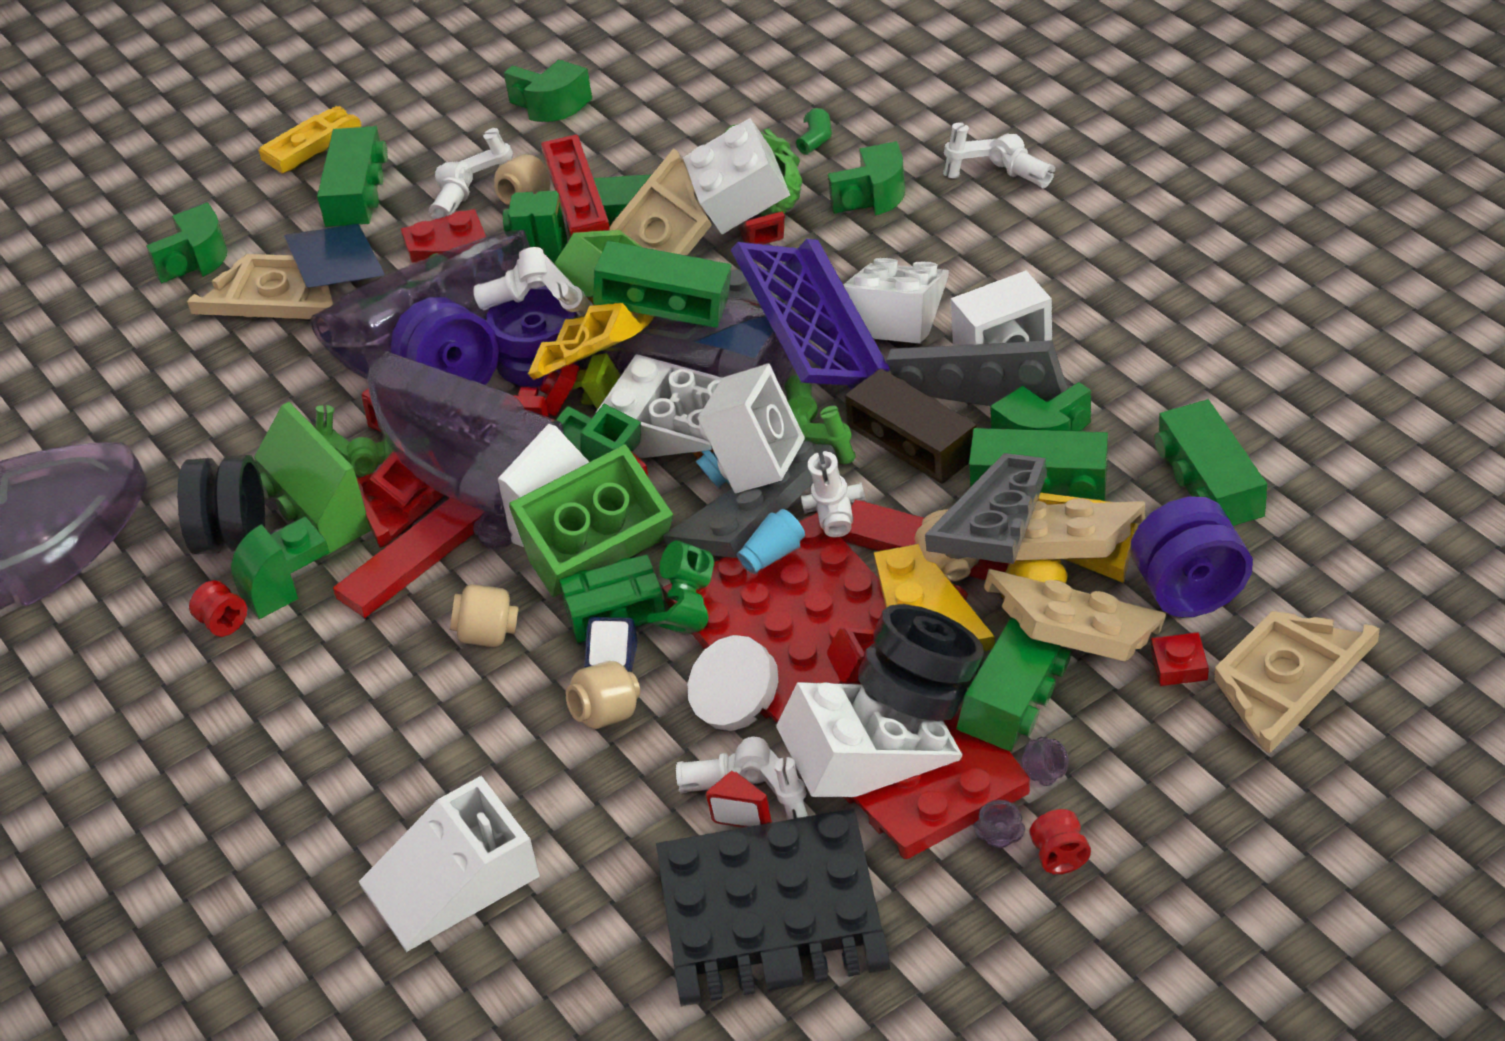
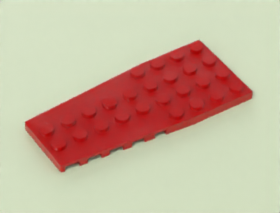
M818 513L799 521L805 531V537L800 541L798 549L760 569L756 574L750 573L740 563L738 557H724L714 562L709 585L702 589H696V593L703 597L709 619L702 631L691 634L704 650L719 639L738 635L752 638L765 647L768 653L773 656L778 669V686L773 701L767 710L762 708L760 713L766 719L771 716L777 723L797 682L844 684L841 682L827 656V650L840 627L875 630L882 611L886 609L878 577L841 537H830L825 534V531L819 524ZM672 583L662 587L664 600L670 608L678 602L667 598L668 591L672 588ZM857 681V682H854V683H848V684H859V685H862V684L860 683V681ZM962 705L959 712L952 719L943 720L962 753L959 761L856 797H843L849 804L855 802L868 815L869 824L879 834L885 832L899 846V855L903 859H909L1030 793V778L1010 751L957 730Z

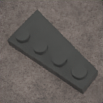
M1052 340L891 349L886 359L893 376L903 379L910 386L927 396L939 399L991 406L1021 386H1024L1045 402H1048L1068 389Z
M803 441L782 481L736 494L733 489H730L663 535L666 545L668 546L671 542L678 540L710 551L715 556L736 558L737 553L743 548L744 544L770 512L776 514L780 509L786 510L813 483L808 469V461L811 456L818 453L821 464H825L823 451L831 452L835 455L832 445L812 444L810 441Z
M1003 453L925 534L926 551L942 553L953 559L969 557L1014 564L1047 476L1046 458Z

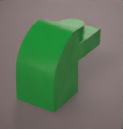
M558 59L542 74L513 65L504 72L509 102L527 108L529 120L553 122L565 119L577 113L593 99L588 68Z
M897 141L859 148L861 167L828 173L830 203L834 214L872 207L875 216L897 207L905 196L903 155Z
M208 202L173 215L177 233L146 245L154 271L161 284L194 270H198L201 276L204 277L215 271L227 256V247L218 217Z
M1078 382L1050 401L1045 402L1033 392L1021 386L990 406L991 429L1082 431L1091 423V390Z
M605 403L593 418L567 406L552 424L565 435L589 462L625 444L630 451L634 452L641 440V422Z
M306 517L285 526L271 535L261 524L244 537L232 558L231 572L238 594L260 620L298 599L291 573L330 552L324 537Z

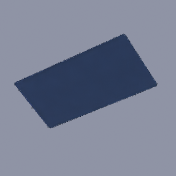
M359 224L284 235L307 288L385 275Z

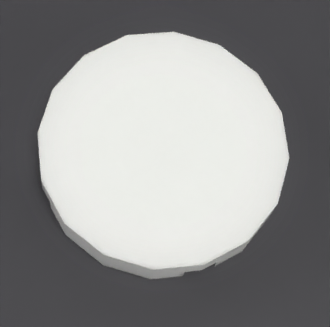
M738 635L719 639L706 648L692 666L687 683L688 701L695 715L715 729L727 731L747 727L757 719L754 716L762 708L767 710L774 699L778 686V669L773 656L768 653L765 647L752 638Z

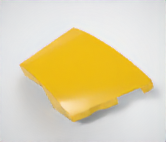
M588 297V300L593 304V297ZM623 303L593 304V306L588 307L584 317L565 319L556 341L541 342L528 375L533 380L627 340L641 332L655 316L631 312Z

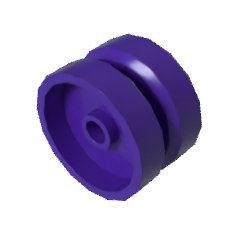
M546 285L538 289H530L522 302L518 303L511 300L489 308L486 315L487 323L495 331L499 345L497 372L506 381L516 385L540 387L545 376L533 380L528 375V372L541 342L556 341L565 319L578 318L577 312H570L564 309L560 301L553 296ZM583 359L576 361L573 364L580 367Z
M429 297L413 304L400 316L392 332L391 353L395 366L407 379L419 385L430 395L444 401L463 400L478 393L490 381L498 364L499 345L495 331L485 319L448 298Z
M1188 496L1166 503L1149 514L1137 527L1131 540V557L1147 582L1161 609L1175 617H1196L1217 610L1229 603L1244 589L1252 574L1253 558L1247 547L1235 531L1220 504L1207 497Z

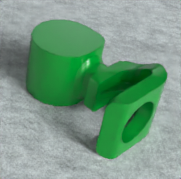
M678 540L671 542L666 547L660 560V575L672 583V588L669 589L667 598L678 602L666 612L650 613L647 616L648 623L682 634L700 632L705 628L709 619L702 595L696 593V589L707 587L711 581L714 559L710 551Z

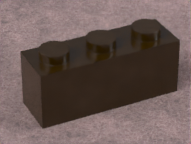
M880 368L845 394L847 424L849 428L941 484L969 464L973 430L977 428V424L968 417L960 415L941 404L934 397L927 396L910 386L903 379L897 378Z

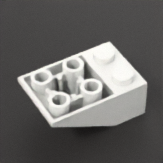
M876 258L873 263H869L843 285L873 339L921 343L930 333L948 279L949 270L937 269V264L932 262H914L913 267L898 265V260Z
M636 354L601 406L605 403L641 422V440L633 452L639 458L712 450L710 442L706 441L700 432L697 417L723 378Z
M797 682L776 725L791 757L795 760V765L811 797H856L959 761L962 757V753L944 721L918 719L900 713L881 703L867 692L863 685Z
M480 776L439 798L361 878L359 884L401 946L408 952L535 880L540 875L530 838L484 778Z

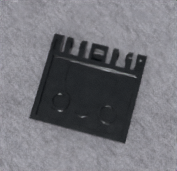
M855 808L656 843L681 1007L702 1003L698 981L699 974L706 973L711 1001L723 999V981L721 974L718 973L721 970L739 967L737 971L738 981L744 995L755 993L751 965L762 963L767 991L804 985L799 957L810 955L815 982L827 981L829 970L827 959L823 952L839 949L843 951L842 961L848 977L860 975L856 946L862 945L869 973L890 970L888 949L879 918Z

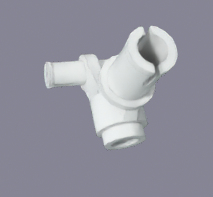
M954 123L952 125L950 142L945 144L944 154L947 157L945 169L943 170L944 176L948 175V178H958L962 159L989 156L996 166L1006 167L1007 174L1012 177L1021 176L1041 188H1046L1054 177L1052 173L1055 171V166L1029 155L1027 149L1024 148V142L1020 136L1008 133L997 139L966 141L969 127L967 125L964 126L963 123Z
M491 128L483 135L490 147L489 150L459 162H446L437 167L435 180L441 191L434 203L429 207V213H432V218L438 219L451 215L457 210L461 202L468 199L470 194L468 187L473 180V173L497 164L500 166L512 160L513 151L509 144L503 142L497 128Z
M538 247L526 248L520 251L516 266L513 270L507 271L504 277L483 284H477L473 289L476 303L483 311L511 300L518 303L522 302L530 289H538L545 285L567 311L577 312V314L584 317L588 307L593 306L592 302L586 299L584 292L577 286H574L555 264L544 255L543 249Z
M823 451L825 464H821L819 454L815 453L808 461V469L813 480L811 494L801 495L804 513L817 511L819 524L825 531V534L830 537H841L850 532L851 524L853 523L850 503H854L855 500L866 501L862 482L847 486L845 479L839 474L836 456L831 452Z
M748 737L744 739L737 747L736 753L729 757L727 753H721L719 759L677 762L676 779L681 794L690 791L709 790L732 770L740 774L751 784L765 781L777 796L778 801L784 804L787 820L795 819L796 816L797 818L808 816L803 801L807 794L804 782L797 776L795 760L787 757L785 766L784 758L779 759L769 748L768 743L762 738Z

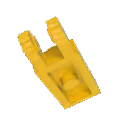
M340 106L332 107V109L312 116L259 147L260 158L263 162L284 174L295 169L299 164L312 156L324 152L329 147L333 129L361 127L360 118L353 114L348 115L346 110Z

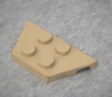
M674 148L611 224L610 230H621L644 248L687 256L712 226V223L698 201L688 170L678 151Z
M246 254L235 262L230 270L221 273L212 280L214 289L204 297L194 294L188 300L191 314L335 320L337 317L328 285L307 288L293 255Z
M1072 499L1065 504L1046 505V503L1037 500L1016 560L1107 557L1116 549V544L1123 542L1131 535V523L1141 524L1145 520V501L1093 503L1087 499Z
M989 569L984 583V589L988 593H1001L1005 596L1002 608L1010 617L1020 623V627L1030 638L1125 662L1134 655L1135 649H1141L1147 644L1151 632L1154 634L1160 633L1166 617L1165 612L1121 602L1105 592L1095 591L1089 594L1073 590L1069 585L1057 580L1041 582Z
M1271 611L1215 667L1214 680L1262 749L1270 754L1378 643L1379 628L1374 625L1364 624L1363 632L1333 628L1334 620L1318 617L1301 618L1296 614Z

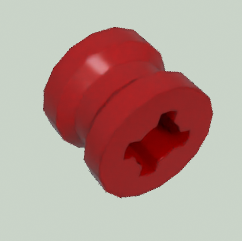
M217 580L208 581L198 587L189 602L191 615L200 623H205L206 628L215 636L224 637L231 635L239 629L247 616L248 607L246 602L237 594L231 593V590L225 584Z
M1057 809L1039 816L1029 829L1032 843L1037 849H1040V863L1044 870L1051 874L1070 873L1083 866L1091 855V847L1084 835L1080 834L1081 824L1074 812L1067 809Z

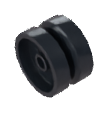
M251 455L226 456L219 467L212 458L185 460L181 466L178 478V515L185 544L192 555L220 553L225 543L231 552H235L240 542L248 533L261 524L265 528L263 485L257 463Z
M907 604L889 605L882 611L874 630L875 643L866 649L860 663L858 680L865 690L877 700L900 713L924 720H949L959 712L967 692L966 682L975 675L984 655L983 645L971 631L941 613L920 606Z

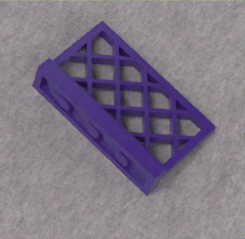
M805 239L799 248L737 242L731 249L735 260L802 383L848 385L852 390L880 368L886 372L890 370L818 240ZM753 259L756 260L757 262H759V263H760L761 265H763L765 268H767V271H765L763 268H761L759 265H757V264L753 261ZM773 274H775V275L778 276L780 279H782V280L785 281L787 284H789V285L791 286V288L787 287V286L784 285L782 282H780L778 279H776V278L773 276ZM770 291H772L774 294H776L778 297L784 300L785 303L783 304L781 301L775 298ZM791 306L798 310L800 313H802L804 316L809 318V320H805L799 314L794 312L791 309ZM788 324L803 334L802 337L790 329ZM809 339L812 340L814 343H816V344H817L818 346H820L821 348H823L825 351H827V353H826V354L823 353V352L820 351L818 348H816L814 345H812L811 343H809ZM806 357L821 368H811Z

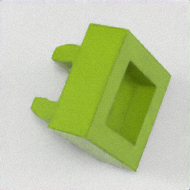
M607 353L592 356L587 370L578 371L572 389L583 387L584 393L580 400L581 403L585 405L594 404L598 410L621 375Z

